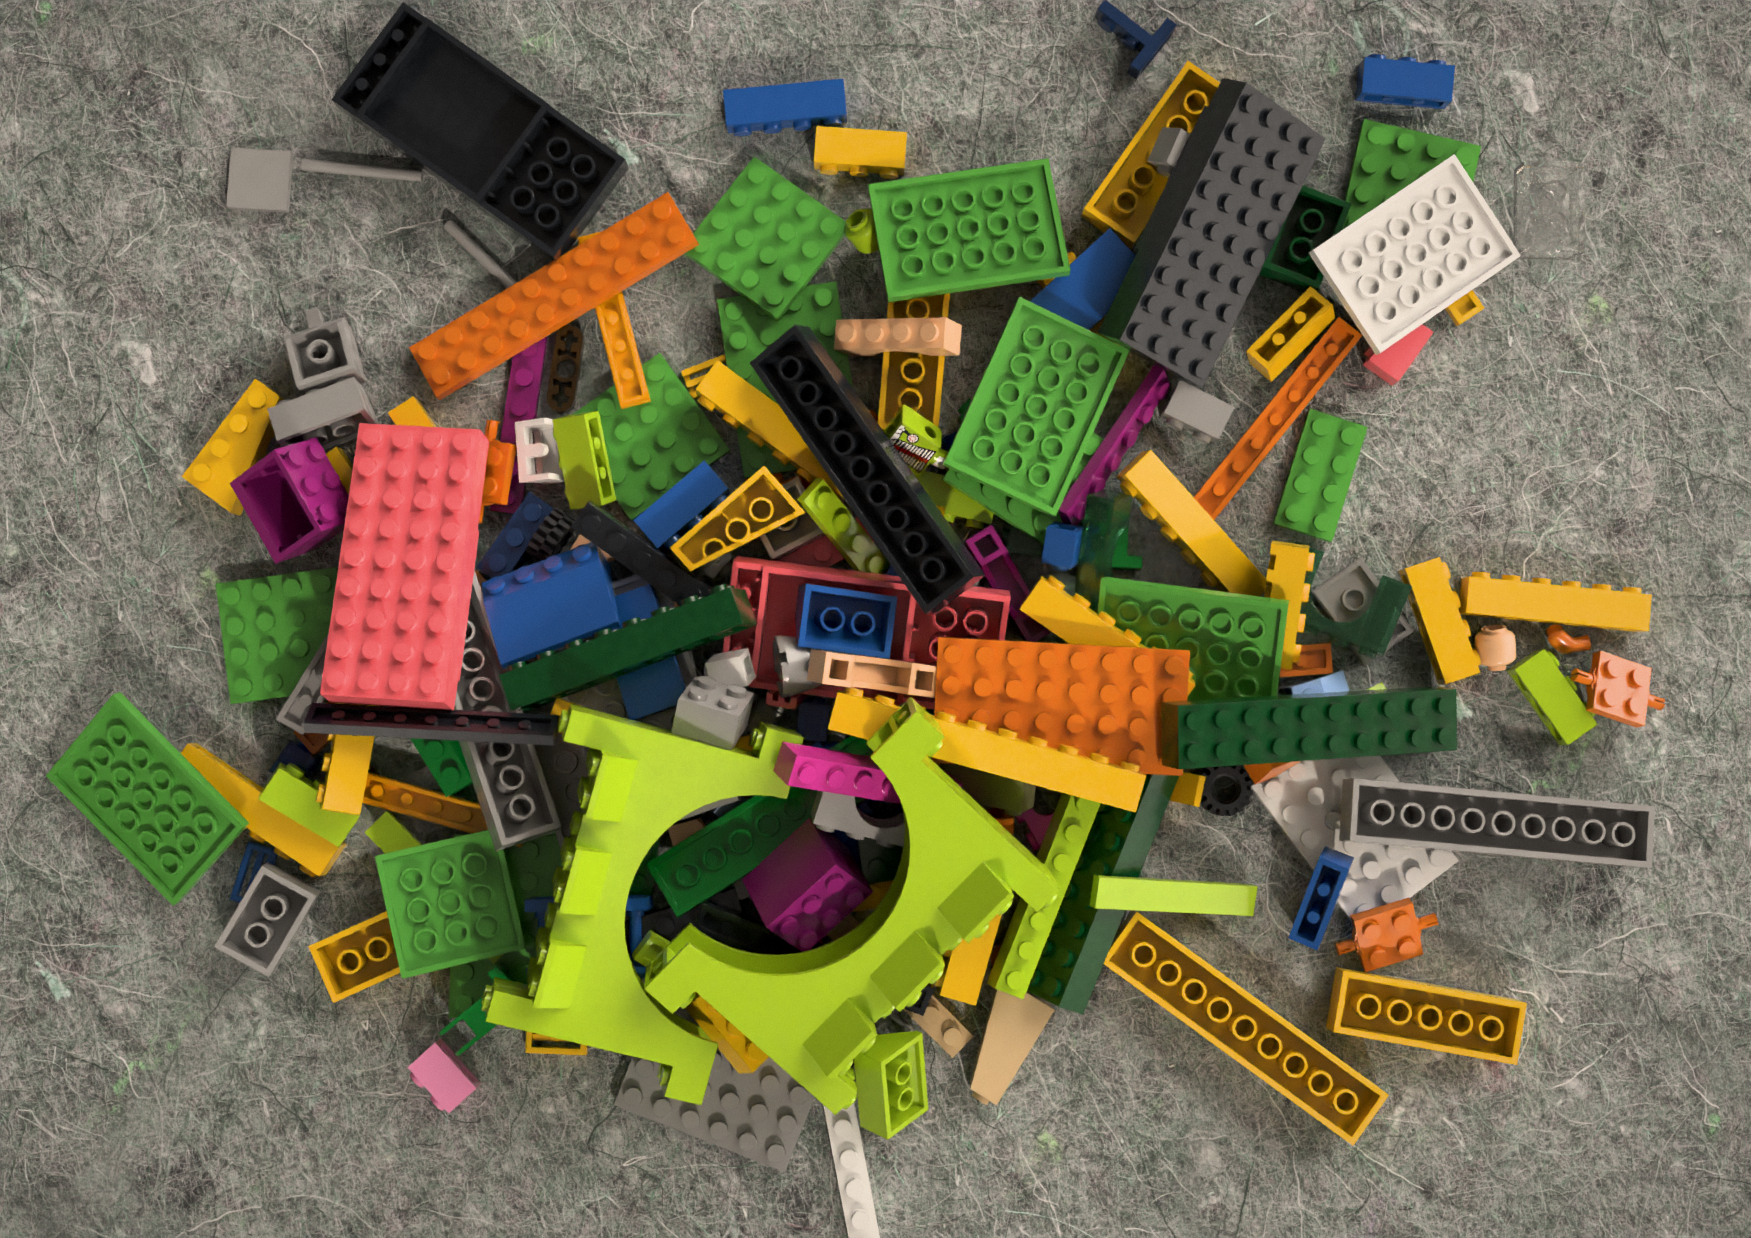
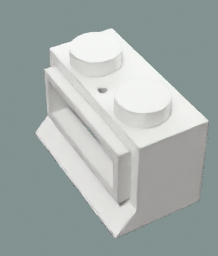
M539 418L515 422L519 483L552 484L565 482L563 471L559 467L560 456L557 441L553 437V419ZM534 457L536 458V471H537V474L535 473V460H534Z

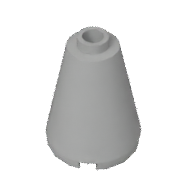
M774 636V668L779 680L782 679V681H777L781 698H788L824 685L807 681L812 648L798 647L796 637Z

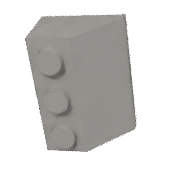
M355 377L341 378L330 386L309 390L303 396L292 400H282L276 406L267 409L276 440L282 447L317 438L325 453L335 447L339 448L357 441L359 423L380 424L363 387Z

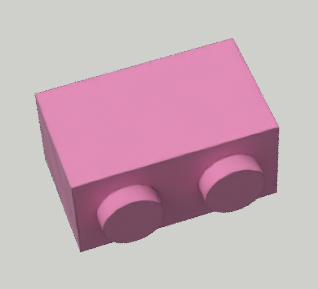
M441 1038L407 1067L412 1072L410 1077L414 1083L420 1088L425 1087L432 1094L430 1099L439 1110L443 1111L445 1109L448 1113L482 1084Z

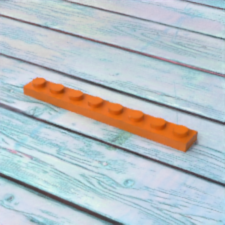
M1338 317L1195 494L1194 499L1213 520L1217 518L1363 336L1342 318Z

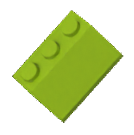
M919 1031L877 1034L873 1046L864 1053L861 1051L854 1058L859 1118L861 1127L888 1140L929 1110L923 1035Z

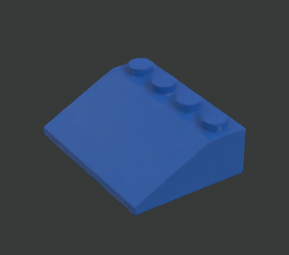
M592 542L579 545L572 550L550 556L545 560L529 566H523L518 570L491 578L482 583L483 602L499 662L503 669L514 663L534 658L540 653L564 647L569 642L591 637L598 631L620 626L610 565L601 549Z

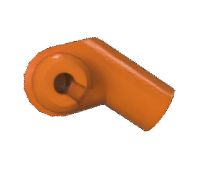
M1558 624L1551 625L1546 630L1549 644L1562 654L1591 649L1588 635L1572 638Z

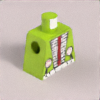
M903 404L883 430L915 476H920L929 464L945 469L946 466L942 464L948 452L941 449L942 431L932 422Z

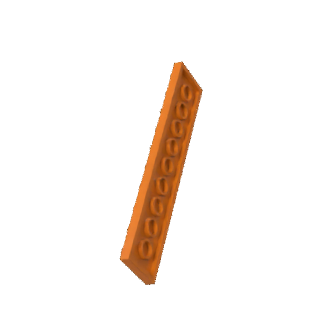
M667 192L563 254L557 261L550 262L412 345L409 349L436 398L442 400L695 248L699 243L671 195Z

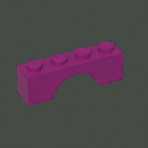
M990 525L967 539L964 545L983 570L984 577L990 587L1010 591L1011 598L1008 616L1023 641L1036 642L1050 634L1051 631L1020 610V606L1030 593V590L1017 571L1008 550L993 526Z

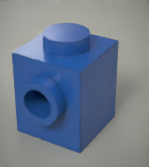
M1058 521L1047 526L1041 563L1050 564V568L1057 571H1068L1077 565L1080 560L1085 527Z

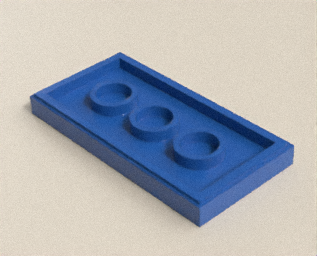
M1109 228L1070 264L1071 272L1069 276L1055 278L1030 302L1090 330L1107 315L1136 255Z
M648 584L615 596L620 626L612 628L611 631L622 629L621 623L637 617L640 620L652 617L650 612L660 608L655 589L652 585ZM676 656L617 678L628 717L631 720H638L676 707L678 698L686 689Z

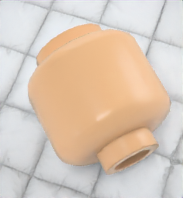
M1505 625L1482 627V631L1476 634L1474 638L1475 649L1480 656L1481 665L1487 666L1489 671L1505 670L1506 665L1512 663L1517 657L1514 633L1507 630Z

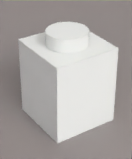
M748 648L714 654L705 663L704 675L715 679L717 683L745 687L756 678Z

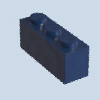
M529 492L477 565V568L491 578L499 577L521 568L529 557V554L526 553L529 541L539 529V525L544 522L546 516H549L554 508Z

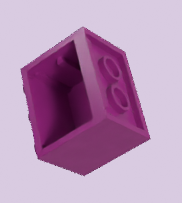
M317 438L273 450L230 483L275 564L314 551L344 530L349 494Z
M811 818L806 820L742 879L766 928L801 952L810 950L873 893L847 845L831 833L818 829L816 824H813Z

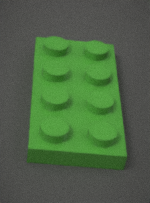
M1313 409L1307 411L1272 525L1329 543L1332 542L1368 427Z

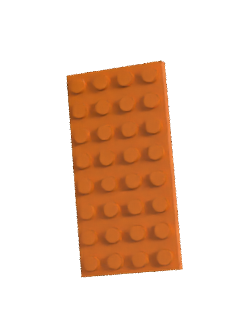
M938 637L934 716H937V712L941 711L955 715V721L967 724L968 720H974L987 724L986 730L998 733L999 728H1004L1017 732L1016 738L1028 741L1029 737L1033 736L1047 740L1048 747L1059 749L1060 744L1079 749L1078 755L1090 758L1091 753L1109 757L1108 763L1120 766L1121 761L1139 765V771L1144 774L1183 776V769L1162 765L1161 702L1187 701L1190 650ZM932 757V761L935 763L955 764Z

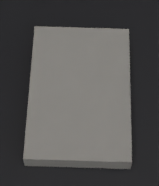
M1361 557L1310 592L1362 666L1368 665L1414 632Z

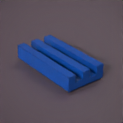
M248 841L230 900L240 903L243 898L239 895L253 851L259 852L247 890L261 868L265 854H269L267 862L275 865L278 856L274 852L275 848Z

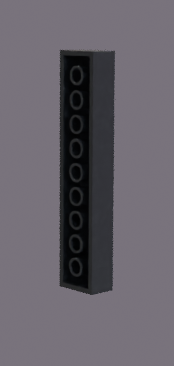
M795 324L750 362L752 368L925 614L939 612L985 576L810 327Z

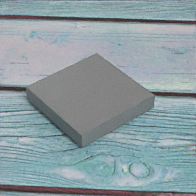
M231 147L226 207L233 210L289 213L294 154L291 151Z

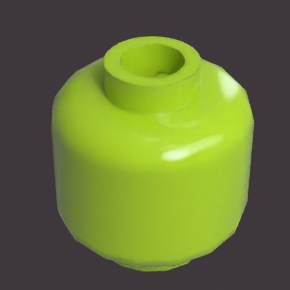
M870 208L857 209L852 212L847 218L845 226V236L859 252L864 254L879 251L872 210Z

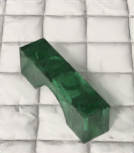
M1107 489L1087 495L1074 595L1077 593L1091 603L1089 608L1097 614L1101 578L1113 577V553L1120 535L1129 525L1133 497Z

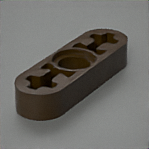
M572 325L563 326L556 334L547 391L549 407L559 414L568 413L575 406L583 357L584 336L577 327ZM573 332V336L578 339V342L572 343L570 352L571 354H577L576 358L569 355L559 356L560 351L567 352V344L562 341L563 337H568L569 333ZM565 361L571 362L574 365V372L568 378L560 377L557 372L559 364ZM556 381L562 384L572 383L571 388L565 386L564 395L569 398V402H563L562 407H558V403L553 400L554 396H559L561 392V386L555 385Z

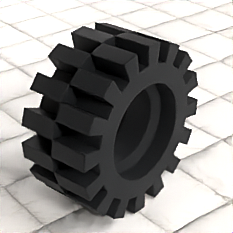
M556 507L550 512L549 516H546L544 522L539 525V529L533 534V538L526 547V553L538 561L560 554L562 548L566 546L569 538L573 535L574 529L571 526L575 519Z
M1242 766L1206 767L1200 771V775L1206 777L1200 802L1205 810L1219 816H1232L1237 812L1243 811V807L1250 803V795H1253V790H1251L1253 783L1248 777V772L1243 770ZM1222 776L1229 777L1235 784L1234 795L1228 800H1219L1213 794V783Z

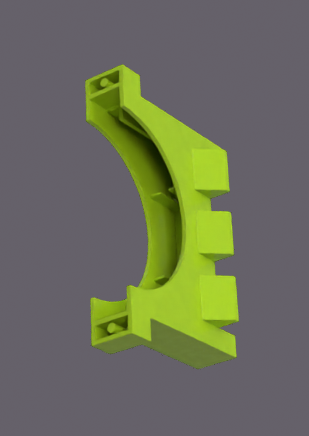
M912 697L866 742L874 751L870 758L884 772L900 798L905 827L904 846L896 876L888 892L874 911L856 928L829 944L804 952L783 955L758 954L729 947L712 939L689 923L646 967L644 989L672 1014L679 1007L682 1009L686 1008L696 995L694 992H696L834 1115L842 1108L844 1110L848 1109L857 1098V1086L853 1081L855 1074L851 1066L853 1059L861 1051L863 1053L868 1051L875 1043L877 1036L875 1023L881 1017L886 1018L889 1016L894 1008L901 1012L906 1006L911 1007L917 1002L921 996V991L927 984H934L942 976L943 968L945 967L942 955L948 949L950 951L954 950L961 943L962 939L969 943L974 937H981L989 928V922L997 914L1002 915L1010 908L1014 898L1011 889L1037 913L1043 907H1049L1056 900L1057 892L1060 890L1052 872L929 758L942 747L944 735L939 723Z
M570 704L568 711L562 710L558 731L562 732L563 741L589 747L585 761L588 775L587 777L581 776L577 789L580 812H573L569 827L571 829V836L564 837L560 851L562 868L556 866L553 875L552 890H554L553 896H555L554 903H548L544 916L545 926L539 927L535 941V951H537L536 957L531 956L527 969L528 985L494 977L492 986L487 984L485 986L481 1010L486 1011V1022L658 1062L657 1077L660 1078L659 1085L662 1086L664 1097L702 1105L718 1043L711 1041L699 1025L676 1013L672 1014L644 989L645 984L634 968L625 940V912L629 890L634 876L651 846L675 822L704 805L736 796L762 795L787 799L790 786H787L773 770L782 742L802 745L804 737L795 730L760 721L759 727H754L750 736L749 746H752V751L737 747L729 750L671 733L672 730Z

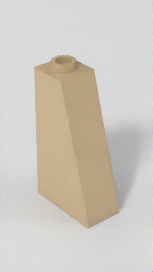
M994 990L969 1082L970 1089L974 1091L972 1096L985 1105H988L989 1102L995 1105L998 1104L1055 1011L1053 1006L1026 991L1025 997L1022 1000L1000 990Z

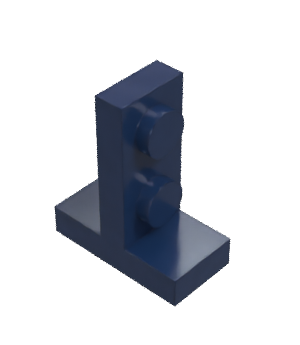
M1107 0L1102 2L1095 15L1098 25L1108 33L1114 32L1121 38V42L1126 48L1139 52L1127 71L1136 80L1173 35L1177 26L1167 17L1152 36Z

